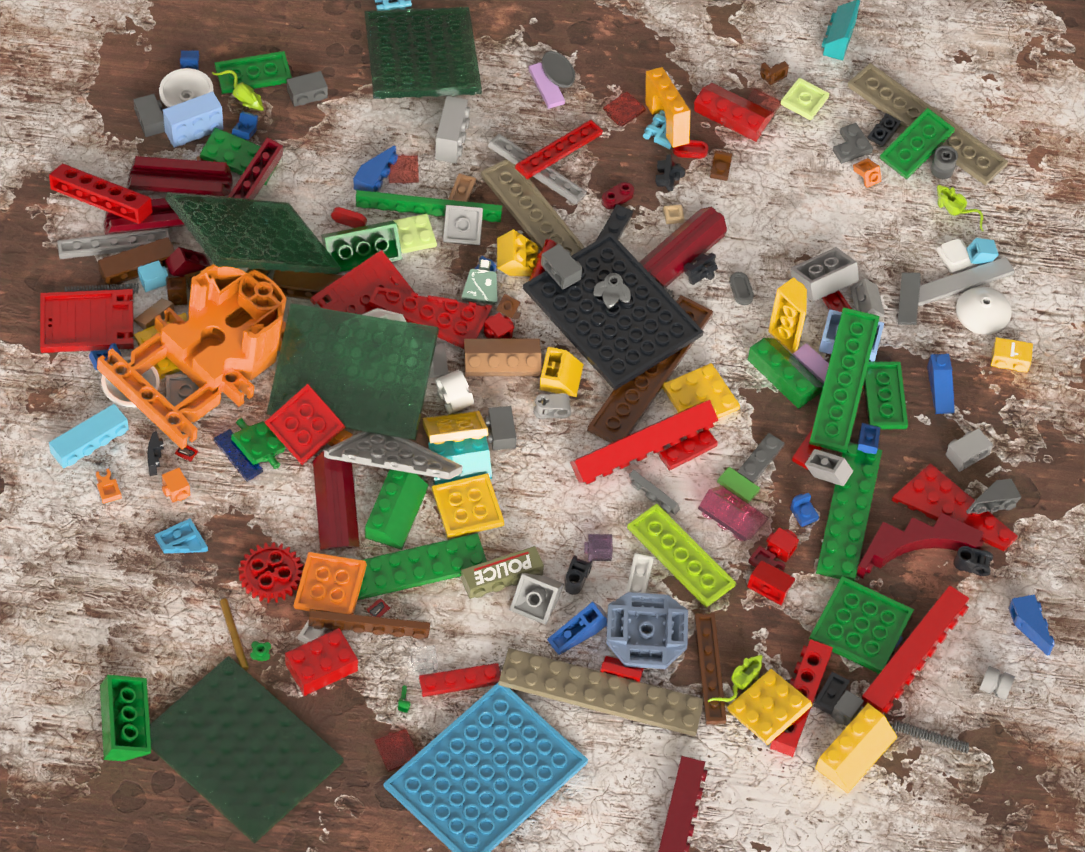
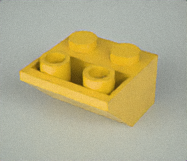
M514 229L498 237L497 268L509 276L530 277L538 260L539 249L537 244Z
M548 347L541 373L539 390L557 394L565 393L568 396L577 397L584 364L567 350Z

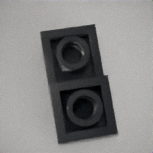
M886 113L880 123L875 125L867 139L883 147L901 126V121Z
M157 431L152 433L148 445L147 457L150 476L157 475V467H160L159 458H162L161 450L164 449L163 439L158 438Z

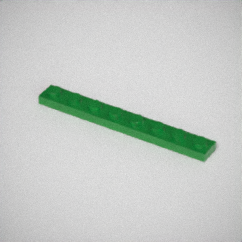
M356 191V207L364 209L371 208L383 211L390 210L445 216L446 205L483 208L482 220L501 222L502 205Z

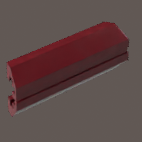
M135 156L126 187L131 190L228 196L232 191L233 179L230 167L226 162Z
M201 194L151 199L153 213L140 224L106 211L104 232L105 235L209 224L211 219Z
M712 206L698 210L639 263L661 286L666 288L684 272V265L696 262L699 255L705 254L725 236L727 226L724 215L720 212L718 213Z
M322 451L313 460L320 551L347 547L348 549L360 548L352 463L328 459L324 457V451Z

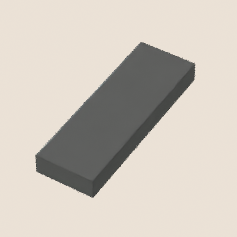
M902 273L898 325H917L921 273Z

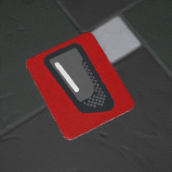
M186 445L184 449L179 447L175 455L191 462L198 453V450Z
M380 598L367 608L366 611L373 617H381L391 608Z

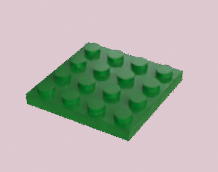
M842 576L812 631L809 641L811 639L833 647L832 652L880 674L887 665L914 609Z

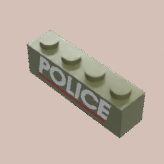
M533 546L462 569L461 581L469 599L474 597L480 598L486 593L498 592L511 585L517 586L522 573L542 576L544 564L536 547Z

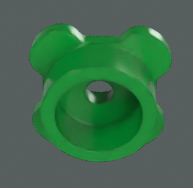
M254 641L251 644L253 648L252 653H250L251 659L257 661L270 659L269 650L271 649V644L269 642L259 643Z

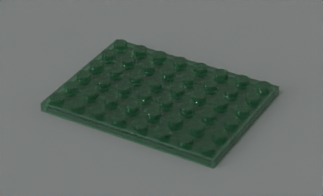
M469 7L364 11L373 99L482 94Z
M169 192L165 197L188 231L191 232L204 252L210 257L213 264L218 267L339 274L341 267L290 203Z
M291 303L266 414L272 416L308 384L346 426L345 429L416 441L439 328Z
M230 656L226 657L150 724L151 749L254 844L344 762V758Z

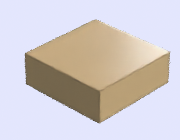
M682 205L663 207L666 224L684 223L685 218Z

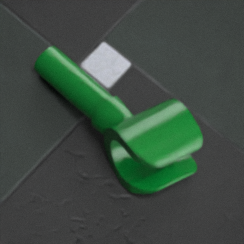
M405 685L402 686L398 710L408 713L411 702L406 700L407 686Z

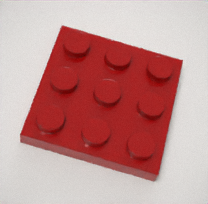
M308 384L265 421V424L301 465H304L346 427Z

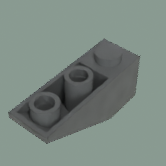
M1012 479L996 480L974 501L966 512L967 514H980L987 511L1011 510L1016 507V503L1021 499V495Z

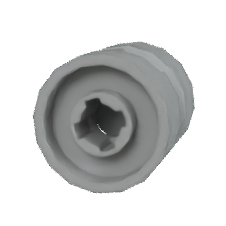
M989 666L979 690L988 694L994 692L996 697L1006 700L1015 676L1006 672L1000 674L999 669Z

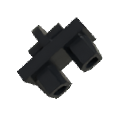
M667 154L666 160L657 161L658 172H664V174L656 175L655 178L657 186H666L668 191H673L674 181L680 180L686 174L685 168L680 163L676 164L672 161V154Z
M702 253L697 257V263L694 265L692 263L684 265V272L689 277L690 284L694 285L704 278L712 280L715 277L714 271L718 267L715 262L716 255L714 253L709 255Z

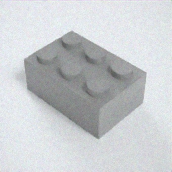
M446 96L436 136L435 160L457 163L458 157L462 156V143H465V131L469 128L470 123L468 99Z
M837 247L790 268L791 278L794 277L797 281L804 284L807 289V298L813 302L859 281L857 262Z

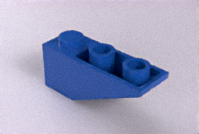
M396 146L390 147L360 166L353 178L354 190L380 191L383 179L388 177L392 164L395 165L398 159Z
M1035 594L1013 598L1008 609L1014 625L1047 656L1050 655L1054 647V638L1048 632L1047 620L1042 616L1041 604L1036 600Z

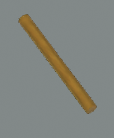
M226 598L221 599L220 605L241 671L248 670L249 666L228 600Z

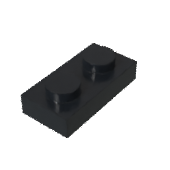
M831 672L813 706L832 715L835 705L843 696L850 680Z

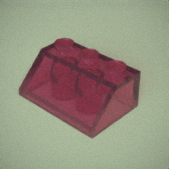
M724 486L709 489L698 507L704 517L715 520L720 528L729 530L740 541L751 539L769 518Z

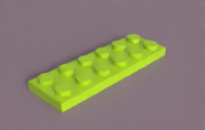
M657 503L628 524L627 529L706 608L735 587L736 582Z

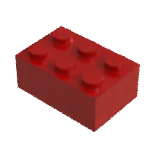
M340 628L286 652L285 665L303 696H306L357 672L358 658Z

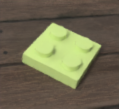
M798 78L781 100V105L812 120L827 101L830 93Z
M428 214L393 220L397 223L402 254L437 246Z

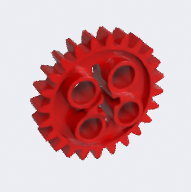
M275 542L272 543L271 547L264 543V548L257 545V551L250 549V555L244 554V560L240 561L239 581H242V588L246 587L247 594L252 592V598L258 595L260 602L267 598V603H270L271 598H274L277 603L278 597L286 600V594L293 596L292 590L298 591V585L303 573V564H300V557L296 558V551L290 553V547L284 550L282 543L279 547H275Z

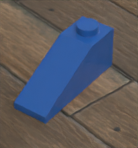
M931 354L927 370L935 414H952L955 412L950 355Z
M591 602L547 640L556 653L560 655L596 635L606 627L607 614L600 605Z

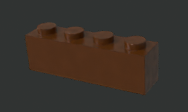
M169 237L158 239L154 242L98 260L99 272L106 287L107 284L109 287L110 284L112 286L113 284H121L139 278L138 267L159 260L162 267L168 268L165 260L175 250Z
M276 266L273 281L279 286L285 297L310 300L312 296L344 275ZM324 298L325 302L329 303V300Z

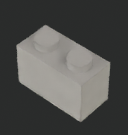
M978 428L973 432H967L959 440L954 439L948 444L946 456L960 472L990 455L993 444Z
M814 449L805 463L815 478L841 486L845 485L853 473L845 458Z

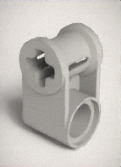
M565 393L540 394L535 399L536 406L533 412L540 419H563L571 415L569 396Z

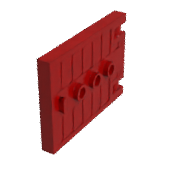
M381 250L312 296L310 301L313 305L318 304L320 306L318 312L337 335L343 322L376 309L368 305L376 287L399 290L400 293L406 294L415 292ZM324 298H327L329 303H326Z
M133 289L40 293L41 353L108 350L112 343H116L118 349H134V339L131 338L134 337L133 301H130L133 300Z

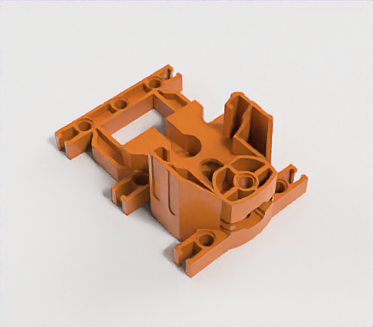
M216 260L214 264L206 267L197 276L192 277L187 322L169 307L164 311L165 321L161 319L162 316L160 314L155 317L154 328L159 333L131 351L130 363L125 361L112 348L108 351V359L106 361L103 355L98 358L97 369L181 449H184L188 437H190V442L197 439L198 429L191 422L195 423L218 406L222 392L240 407L245 402L244 393L248 399H251L254 394L255 386L248 380L251 381L276 362L277 351L283 354L295 366L299 362L300 354H302L301 357L303 359L308 356L310 344L283 321L286 297L273 280L256 270L246 273L223 260ZM165 357L173 362L199 387L197 391L175 407L141 376Z

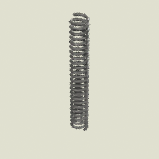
M129 283L128 288L127 284H125V289H133V294H135V292L137 294L139 289V283H137V288L136 283H134V288L132 283L131 288ZM110 284V290H122L121 284H119V289L118 284H116V289L115 284H113V289ZM65 286L64 292H76V286H74V291L73 286H71V291L69 286L68 291Z
M897 719L891 725L894 731L897 729V732L900 731V733L903 732V734L906 733L913 737L916 734V738L919 736V739L922 737V740L925 738V741L928 739V742L931 741L938 745L941 742V746L944 743V747L947 745V748L950 746V749L953 747L954 750L956 748L957 751L959 750L963 753L966 750V754L970 749L969 742L966 743V741L963 742L956 738L953 740V737L950 739V736L947 737L944 734L931 732V730L928 732V729L925 731V728L922 730V727L919 728L906 722L903 724V721L900 723V720L897 722Z

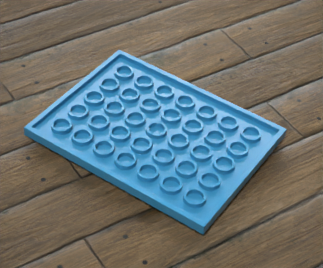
M499 682L384 783V788L452 852H491L588 763V759L510 688L498 685Z

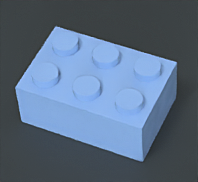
M213 91L163 109L165 133L174 148L210 135L215 128L223 130L222 106Z
M829 309L819 352L832 354L842 312ZM878 322L869 362L875 361L884 326L883 322Z

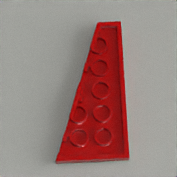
M931 463L897 492L891 500L897 504L898 502L908 506V509L913 511L916 509L925 513L926 517L935 521L938 520L941 513H944L984 532L982 540L985 541L984 543L1002 551H1005L1018 537L989 511L980 514H967L966 511L975 500Z

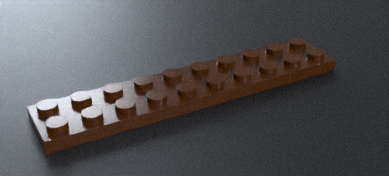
M680 295L676 301L702 330L713 316L712 310L683 295ZM694 342L620 388L613 390L589 424L587 431L609 443L630 435Z

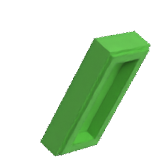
M728 467L717 480V483L747 504L760 491V487L731 467Z

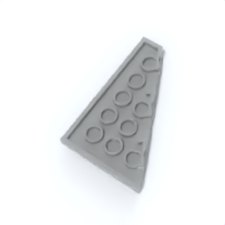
M375 425L324 450V457L328 459L444 479H451L461 474L463 467L379 425Z

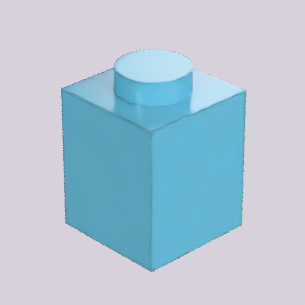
M975 238L966 248L970 261L973 264L983 265L992 262L999 255L994 240Z
M159 260L138 267L139 280L145 292L167 285L166 277H168L165 266H161Z

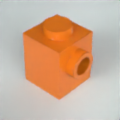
M180 467L162 474L163 493L166 497H170L172 503L182 501L187 496H190L189 483Z

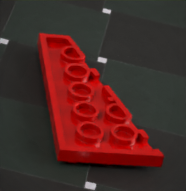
M376 287L368 303L369 306L376 309L379 308L403 314L408 324L464 349V339L478 338L484 322L492 309V305L480 306L473 302L467 304L458 302L455 299L430 295L424 297L418 296V293L411 292V294L400 293L399 290Z

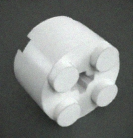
M456 370L435 379L438 388L437 393L441 400L444 399L446 403L444 406L448 414L455 413L474 404L472 393H469L468 390L469 385L461 371Z

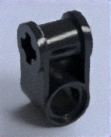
M963 546L959 548L953 564L960 571L974 573L979 576H988L991 573L989 567L990 562L993 560V554L988 551Z
M576 555L573 556L565 578L564 588L567 593L571 595L580 593L586 578L590 574L593 565L592 561L587 562L578 559Z

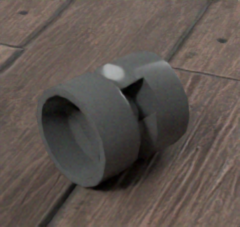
M941 146L935 151L931 166V172L935 177L948 179L953 175L958 159V153L954 148Z

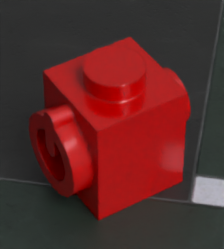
M499 312L485 320L484 334L488 339H511L513 337L514 324L508 316H503Z
M779 527L775 533L771 532L766 540L768 542L767 550L776 555V558L787 562L796 551L799 539L791 530H783Z

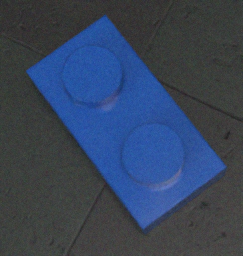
M862 423L857 450L876 454L879 444L880 427Z

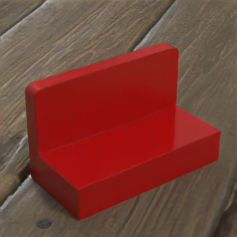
M760 561L752 572L747 587L782 605L789 589L795 582V578L764 561Z
M605 656L600 672L640 682L644 668L625 667L618 658Z

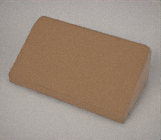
M161 298L136 317L134 322L143 330L154 326L156 316L160 314L162 316L161 319H165L164 311L169 307L175 311L174 303Z

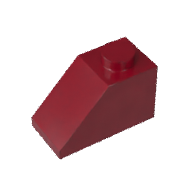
M178 247L165 260L170 274L178 277H184L186 274L211 266L204 253L183 247Z

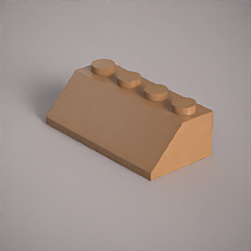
M464 339L465 377L540 376L542 372L540 339Z

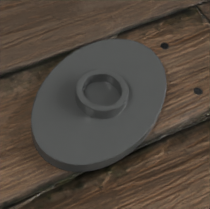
M546 52L541 64L547 78L562 88L572 86L575 80V71L569 60L558 52Z

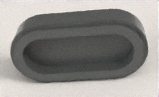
M743 272L733 273L730 277V286L736 302L740 305L751 304L754 293L748 276Z

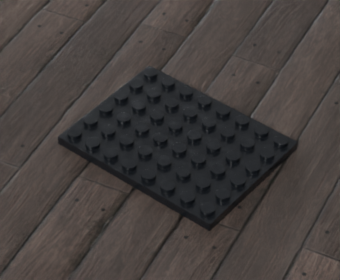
M611 232L571 256L582 266L581 280L563 290L547 271L523 284V290L614 390L696 341L704 333ZM617 273L622 277L623 284L630 289V301L625 303L618 300L613 307L607 308L602 296L593 295L594 287L597 283L604 281L608 274ZM615 279L610 281L612 284L617 283Z

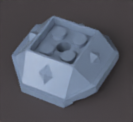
M627 592L616 601L608 604L606 644L625 667L666 669L687 649L688 609L683 605L681 606L669 595Z

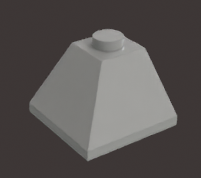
M522 573L509 610L546 625L559 600L564 583L547 576Z

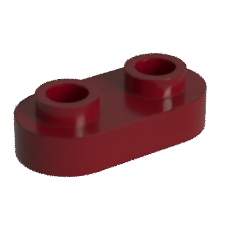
M627 182L614 186L603 193L602 205L606 209H614L617 204L621 206L633 198L634 187Z

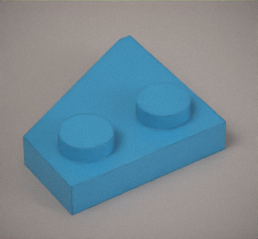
M191 518L155 534V539L164 554L208 551L206 543Z

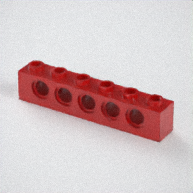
M62 163L49 174L52 190L140 224L153 213L151 197Z
M810 639L808 646H803L800 657H803L802 662H797L794 673L797 676L795 679L791 678L789 684L808 698L813 705L833 647ZM802 679H808L810 682H805ZM811 707L786 728L791 732L783 731L772 741L770 749L791 757L794 756Z

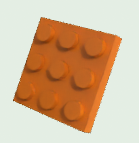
M308 552L294 601V608L304 611L313 610L353 615L367 566L366 561Z

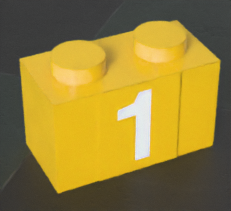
M996 337L992 348L991 366L1001 369H1012L1018 372H1028L1032 360L1033 343Z

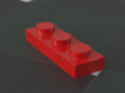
M703 430L697 435L660 452L659 457L670 471L717 447L718 442L709 430Z

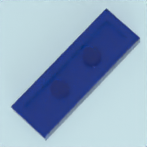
M228 429L215 437L214 442L248 482L263 473V468L259 463L253 465L232 441L233 432L231 429Z

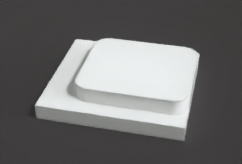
M962 239L943 243L942 246L936 248L937 253L951 275L977 266V264L971 263L966 249L967 246Z

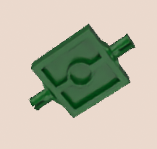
M243 418L238 419L236 424L241 430L233 433L231 439L253 465L260 462H269L274 469L279 468L281 464L275 457L285 451L286 447L264 421L249 426Z

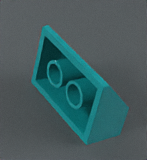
M854 0L840 5L836 13H832L830 20L832 26L828 25L826 31L828 37H824L821 47L824 48V56L844 60L856 24L861 0Z
M483 436L481 439L465 438L460 442L450 440L445 441L443 444L428 443L429 450L463 466L462 473L451 479L433 477L434 485L487 473L489 478L492 479L490 453L486 436Z

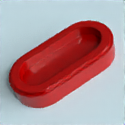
M689 140L688 144L674 147L672 151L677 157L702 159L707 156L709 147L703 141Z
M342 207L334 208L331 213V218L335 222L352 228L366 226L367 218L363 214Z

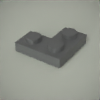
M857 123L840 128V134L846 142L834 146L833 152L841 164L873 152V147Z

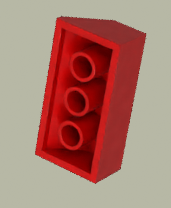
M714 83L703 87L694 101L695 112L757 142L774 115L773 112Z

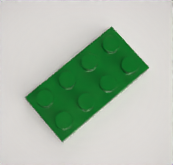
M285 51L215 62L216 73L232 70L237 74L238 84L243 82L252 89L286 84L287 79L292 78ZM231 73L217 75L221 93H233L234 75Z
M927 108L880 155V159L907 180L954 133L955 128Z
M215 128L201 151L200 158L212 162H226L230 167V171L242 175L261 146ZM276 167L274 168V170L272 171L264 185H267Z
M869 362L864 379L869 425L880 427V429H907L908 420L901 362Z

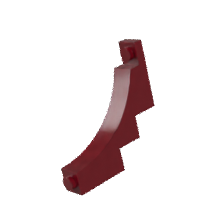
M944 513L940 514L934 527L913 517L905 531L883 522L859 564L856 576L863 579L866 572L870 574L873 566L881 569L892 559L914 550L940 548L958 551L963 546L981 550L985 542L982 540L984 532Z

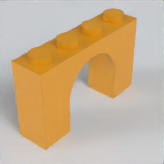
M663 67L646 71V106L652 115L659 113L661 110L665 112L666 138L673 148L688 144L690 140V109Z

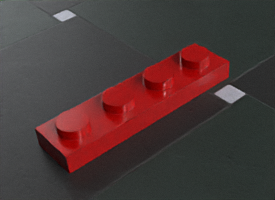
M493 663L419 675V683L422 697L494 686L499 682L501 673L499 664Z

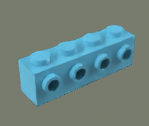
M113 404L50 441V453L64 469L75 464L80 458L90 455L97 448L107 445L117 436L125 434L129 430L128 420L119 408Z

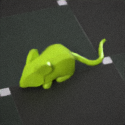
M234 71L212 72L214 75L233 74V95L243 103L242 106L252 110L264 111L262 100L260 99L261 96L256 94L247 84L243 82L238 84V77Z
M937 185L939 208L945 206L949 214L953 216L971 212L979 213L980 229L983 232V213L978 209H965L967 200L960 193L956 194L953 187L949 189L948 187Z
M758 655L749 659L745 658L742 666H738L734 670L731 677L734 692L732 697L711 698L708 702L713 700L732 701L737 697L738 688L746 690L754 679L758 680L763 656Z

